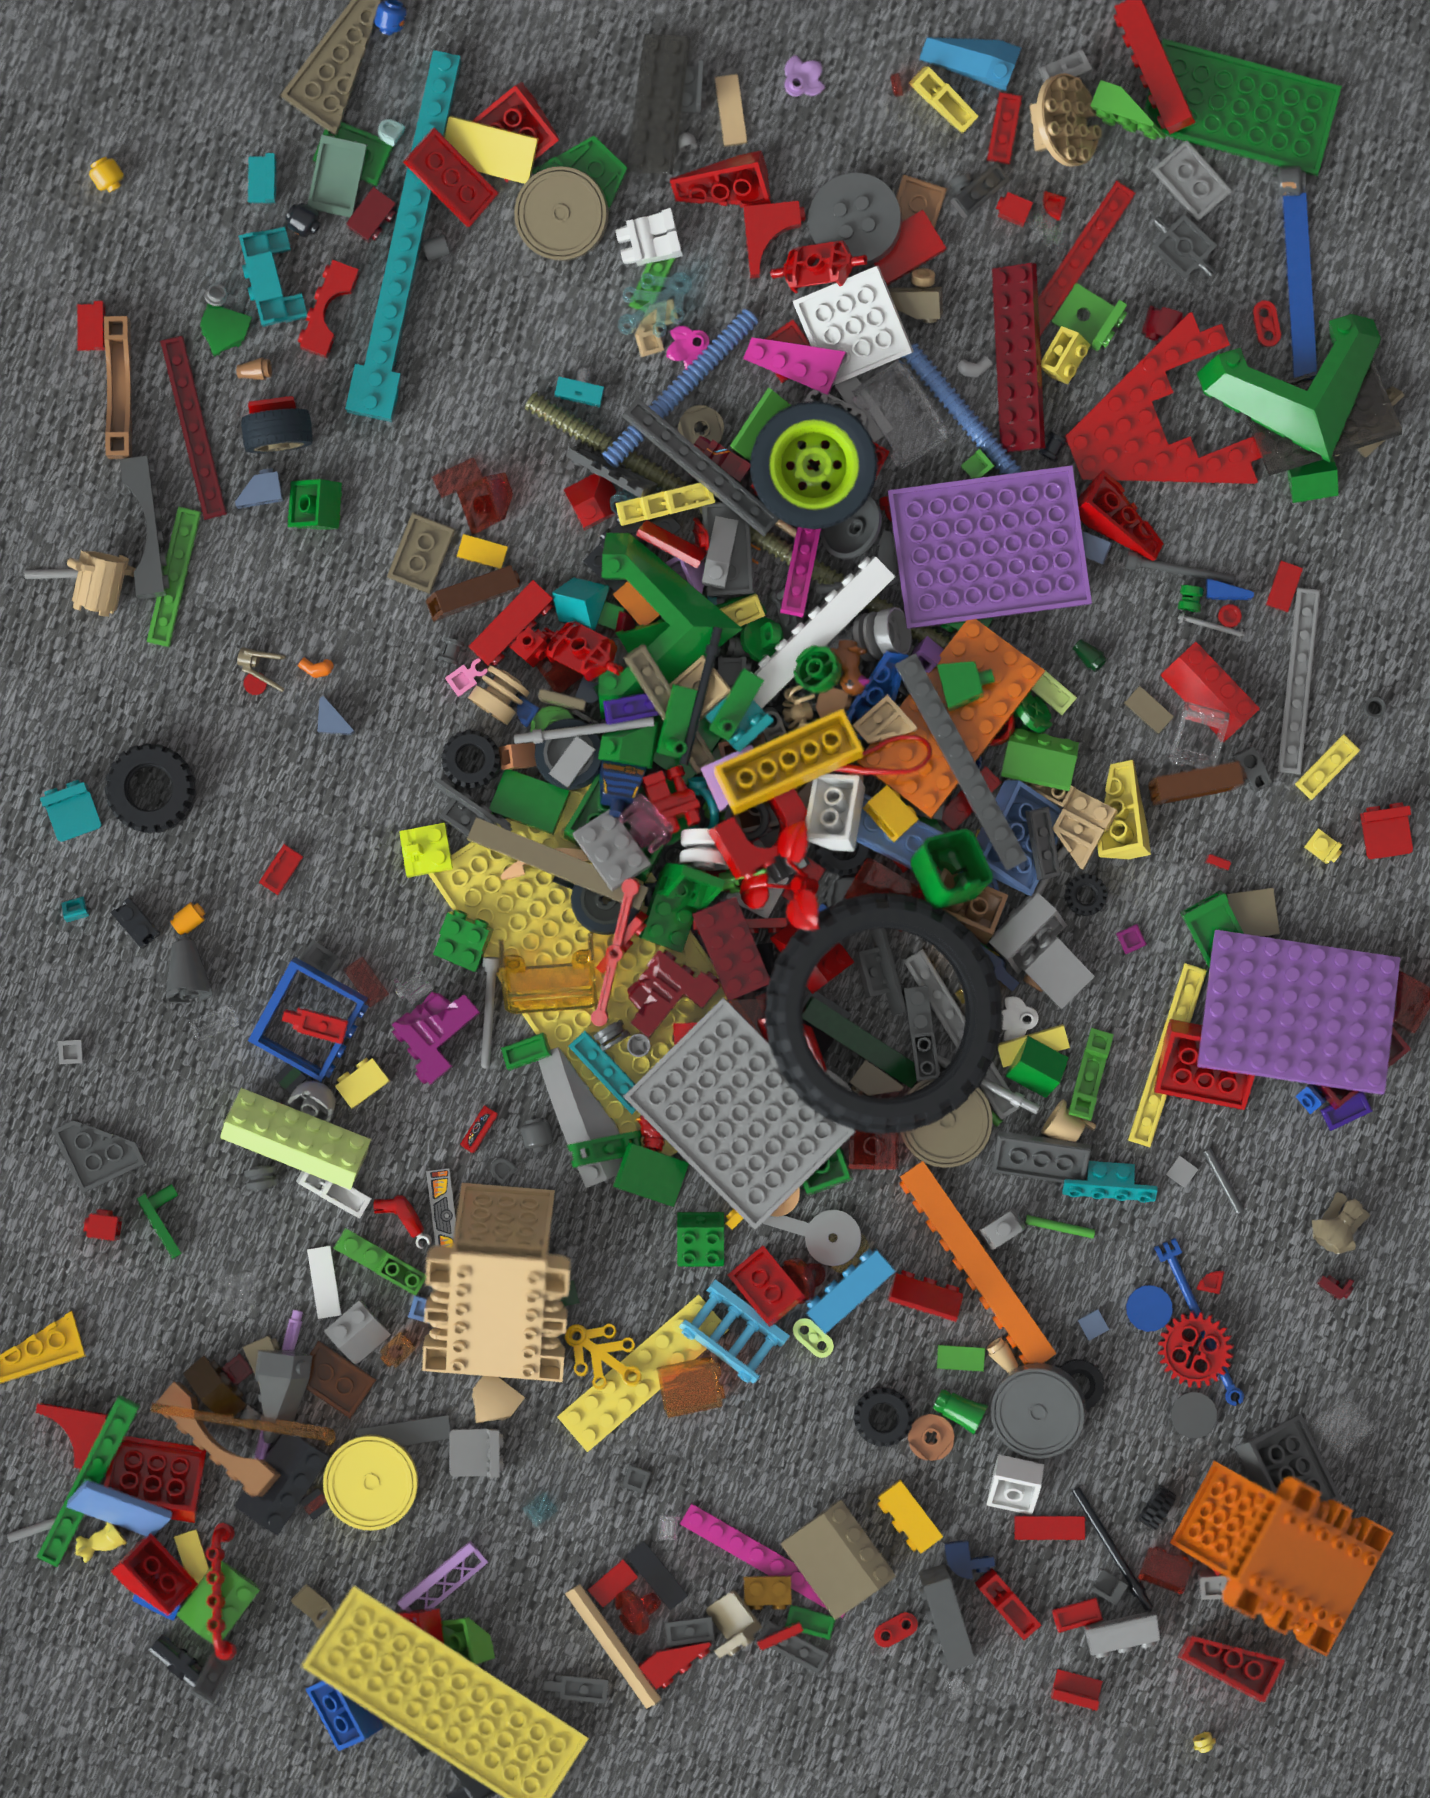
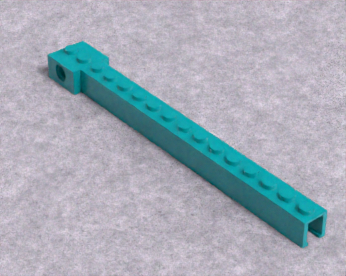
M433 50L411 152L432 128H435L443 137L445 136L461 67V56ZM407 168L365 364L364 366L358 364L354 366L345 407L347 413L388 422L393 421L402 380L401 373L394 372L433 195V192L409 168Z

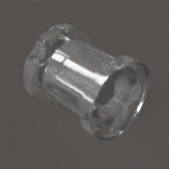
M659 1515L661 1530L658 1539L678 1541L677 1524L680 1521V1516Z

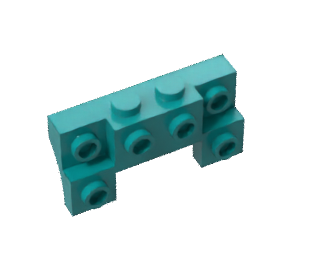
M281 227L239 235L246 263L242 265L245 279L250 278L252 287H248L250 300H255L262 327L307 318V310L302 293L284 297L273 256L291 251L286 228Z

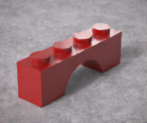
M332 260L331 265H326L323 272L325 281L322 287L318 286L314 297L317 302L315 307H311L307 314L306 321H309L306 330L302 329L298 338L302 350L328 359L335 335L326 326V309L335 298L353 293L360 274L359 269Z

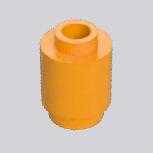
M190 902L173 915L174 918L170 923L182 936L185 933H190L204 922L205 918L203 916L206 913L198 903L194 905Z

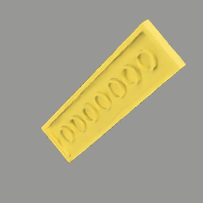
M699 1294L621 1361L626 1367L634 1366L639 1369L642 1379L638 1385H626L622 1375L611 1369L604 1376L607 1380L605 1389L597 1390L592 1386L557 1416L587 1452L707 1350L706 1347L695 1339L690 1340L682 1334V1329L679 1328L685 1319L691 1323L706 1302ZM712 1310L698 1329L710 1337L721 1323V1319ZM634 1373L628 1376L629 1381H634L637 1378V1375ZM600 1379L598 1382H596V1385L602 1386L604 1380Z

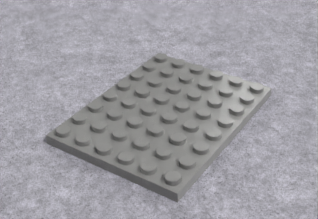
M724 997L623 1096L755 1230L855 1132L854 1129L836 1124L823 1117L798 1097L780 1073L769 1043Z

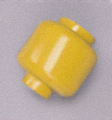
M105 156L90 165L92 169L89 175L98 190L104 191L107 189L110 193L121 186L119 182L123 179L124 175L113 158L107 159Z

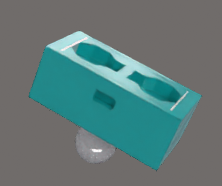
M582 367L577 371L575 380L558 377L554 395L555 398L600 408L604 387L590 384L591 373L589 369Z

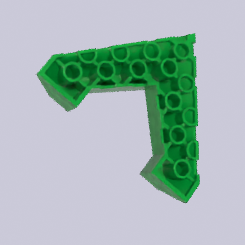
M1349 314L1329 320V335L1333 347L1307 391L1248 367L1241 348L1218 354L1197 372V377L1206 396L1222 401L1228 408L1238 413L1246 414L1251 417L1252 421L1284 438L1291 439L1293 443L1309 452L1311 450L1321 455L1322 459L1330 463L1333 451L1342 435L1346 420L1349 418L1364 377L1367 375L1374 353L1380 344L1381 337L1374 320Z
M606 533L602 555V578L606 580H627L670 625L647 647L648 652L668 684L672 683L702 655L706 657L705 650L707 644L709 645L713 627L723 629L718 647H721L731 637L743 630V628L630 533ZM629 666L622 673L620 672L619 676L611 671H606L599 676L598 695L601 719H605L603 700L645 693Z

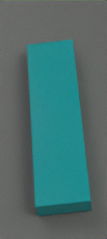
M584 1031L568 1047L621 1104L633 1114L636 1109L623 1096L635 1083L605 1051L602 1052L597 1042Z

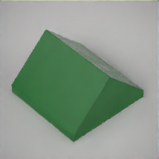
M1317 453L1285 458L1292 503L1338 496V470L1333 456L1330 463L1322 459V456Z
M1027 1036L1005 1077L1046 1098L1060 1084L1068 1057Z

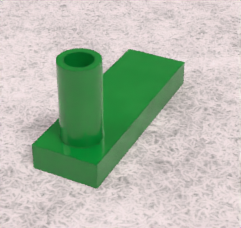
M743 668L708 729L729 741L764 680Z
M673 684L657 753L681 758V755L686 752L687 746L684 742L697 694L696 689Z
M170 1184L148 1198L143 1194L136 1200L171 1258L175 1259L182 1253L155 1211L178 1196L175 1188Z

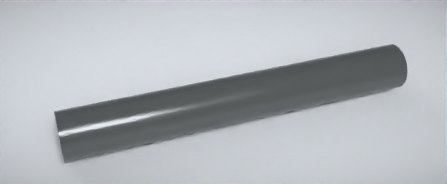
M1209 1148L1203 1153L1237 1214L1243 1211L1244 1208L1213 1150Z

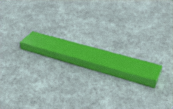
M178 506L166 557L167 566H164V575L169 577L170 589H166L167 596L157 597L147 638L148 643L170 647L201 517L200 511Z

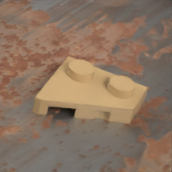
M888 694L852 725L868 744L915 732L918 729Z
M1064 808L1053 826L1055 834L1064 844L1077 865L1084 870L1105 830Z

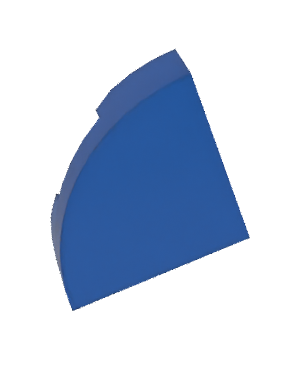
M520 696L519 699L523 701V704H517V714L520 722L527 728L540 708Z

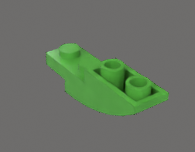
M347 1228L344 1229L334 1246L335 1250L415 1296L426 1279L425 1273Z

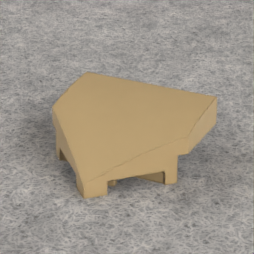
M482 1376L473 1388L472 1393L476 1423L510 1418L525 1397L499 1377Z

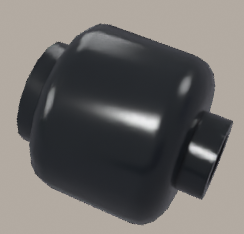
M305 203L294 204L285 218L288 228L301 237H307L311 233L315 235L321 226L319 212Z

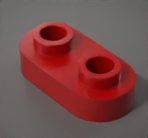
M1260 301L1255 305L1252 312L1256 336L1262 346L1270 348L1275 346L1281 338L1277 310L1272 302ZM1262 309L1268 311L1267 317H1262L1260 315V311ZM1266 332L1272 333L1273 338L1271 340H1267L1264 337Z
M902 1612L878 1625L874 1630L875 1642L881 1647H890L912 1635L918 1627L916 1617L912 1613ZM904 1620H908L911 1623L907 1629L902 1627ZM885 1631L890 1633V1637L887 1640L881 1638V1634Z

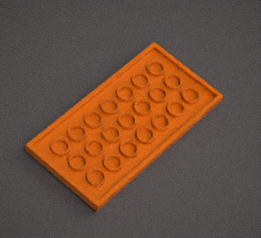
M977 619L967 620L942 651L939 655L941 659L938 665L974 661L978 672L992 669L995 682L982 686L984 697L949 712L937 666L927 675L973 760L976 762L1040 680L1045 670ZM909 694L899 708L918 729L915 732L904 735H918L925 738L932 748L931 759L923 768L916 772L873 776L894 789L901 797L932 819L959 783ZM901 739L888 743L877 751L862 756V758L858 759L857 764L869 768L909 769L923 762L927 756V747L921 741L915 739ZM882 741L871 743L866 750L875 747Z

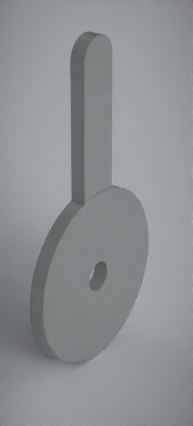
M839 1210L823 1211L816 1215L810 1223L784 1215L777 1217L769 1216L763 1222L765 1225L804 1236L806 1247L811 1256L818 1262L828 1266H839L849 1262L857 1254L861 1245V1231L857 1222L849 1214ZM834 1233L838 1236L836 1242L829 1241L830 1234Z

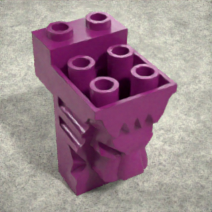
M431 992L422 1004L416 1006L411 1014L405 1013L392 1024L395 1028L392 1031L395 1037L400 1042L406 1041L410 1046L407 1051L415 1060L419 1058L422 1060L415 1066L418 1070L415 1075L423 1084L428 1082L430 1085H433L453 1068L439 1048L481 1014L465 994L458 1000L451 1002L442 994Z

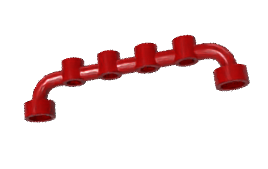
M220 1523L215 1527L211 1547L206 1551L207 1559L212 1561V1570L206 1575L207 1582L212 1584V1594L206 1600L208 1607L212 1608V1618L207 1622V1629L213 1632L215 1653L221 1660H231L236 1654V1647L232 1642L222 1641V1632L225 1630L226 1624L222 1620V1608L225 1605V1598L222 1596L221 1585L225 1581V1575L221 1572V1561L224 1559L225 1553L221 1549V1542H230L235 1535L234 1528L226 1523Z

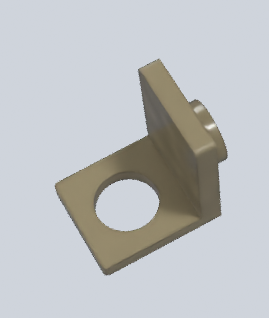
M305 1584L291 1599V1602L312 1619L318 1629H321L336 1613L330 1603L308 1584ZM327 1610L326 1616L319 1620L321 1614Z

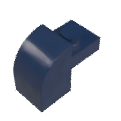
M968 1540L944 1543L946 1560L949 1567L956 1575L962 1578L973 1579L972 1569H976L977 1573L988 1572L990 1567L995 1566L993 1555L970 1558Z

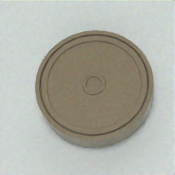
M559 166L544 169L528 179L517 196L514 217L520 237L532 251L548 259L568 261L586 255L598 245L607 228L609 209L604 192L594 179L577 169Z
M935 1079L920 1081L907 1094L922 1089ZM978 1087L968 1097L967 1101L956 1110L944 1116V1118L915 1130L900 1132L908 1150L916 1158L924 1161V1163L943 1168L960 1166L974 1159L986 1146L992 1130L991 1107L986 1096Z

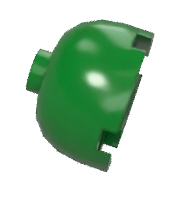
M810 646L797 657V666L793 674L796 682L805 690L816 694L825 693L838 684L842 666L837 655L828 647Z

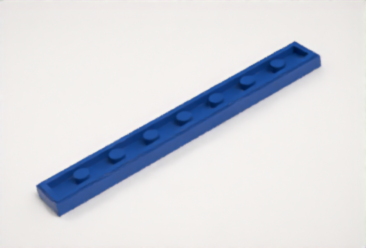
M1301 193L1299 196H1282L1294 379L1313 378L1317 375L1306 193Z

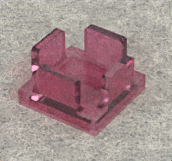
M639 794L634 799L633 804L620 814L619 821L622 824L629 819V823L633 826L628 832L634 841L642 849L649 845L648 851L651 854L660 846H665L672 838L673 826L642 794Z

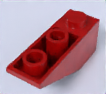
M698 1642L657 1650L643 1661L639 1668L656 1689L660 1686L664 1689L674 1681L672 1676L677 1672L683 1674L692 1666L690 1663L696 1657L701 1659L711 1651L709 1649L711 1642Z

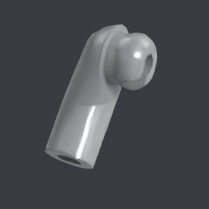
M985 356L977 364L961 360L957 368L963 376L977 378L988 370L993 363Z

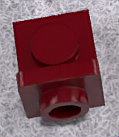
M1330 1275L1327 1277L1320 1276L1316 1282L1317 1285L1338 1300H1341L1343 1297L1347 1298L1354 1289L1351 1286L1354 1280L1351 1278H1347L1341 1288L1338 1287L1340 1282Z

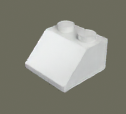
M998 1454L987 1506L1032 1515L1042 1484L1044 1464Z

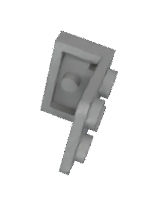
M498 1429L451 1430L449 1432L450 1475L453 1477L488 1476L490 1478H499L500 1472H503L504 1468L503 1458H499V1448H503V1434H499Z

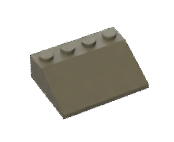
M842 1500L831 1504L780 1543L835 1620L896 1577Z

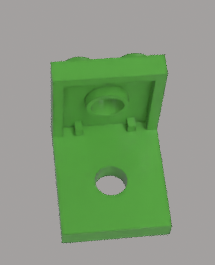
M1076 283L1051 323L1059 328L1063 326L1080 333L1091 345L1090 347L1098 352L1102 346L1106 348L1115 334L1112 331L1114 326L1119 328L1127 315V312L1124 311L1127 304L1119 300L1114 307ZM1087 309L1090 313V318L1087 321L1079 320L1077 318L1078 310Z

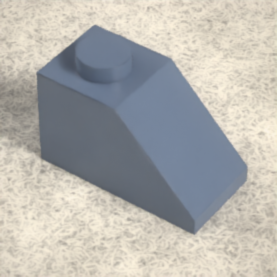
M273 469L260 470V474L252 477L235 501L236 507L239 509L282 502L283 495L279 473L277 471L273 472Z

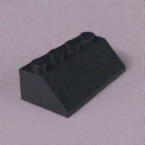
M285 1427L264 1459L281 1476L263 1497L255 1495L252 1497L243 1491L234 1507L260 1526L278 1536L329 1459V1456L315 1444Z

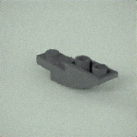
M928 987L904 988L917 1081L936 1079L940 1072Z

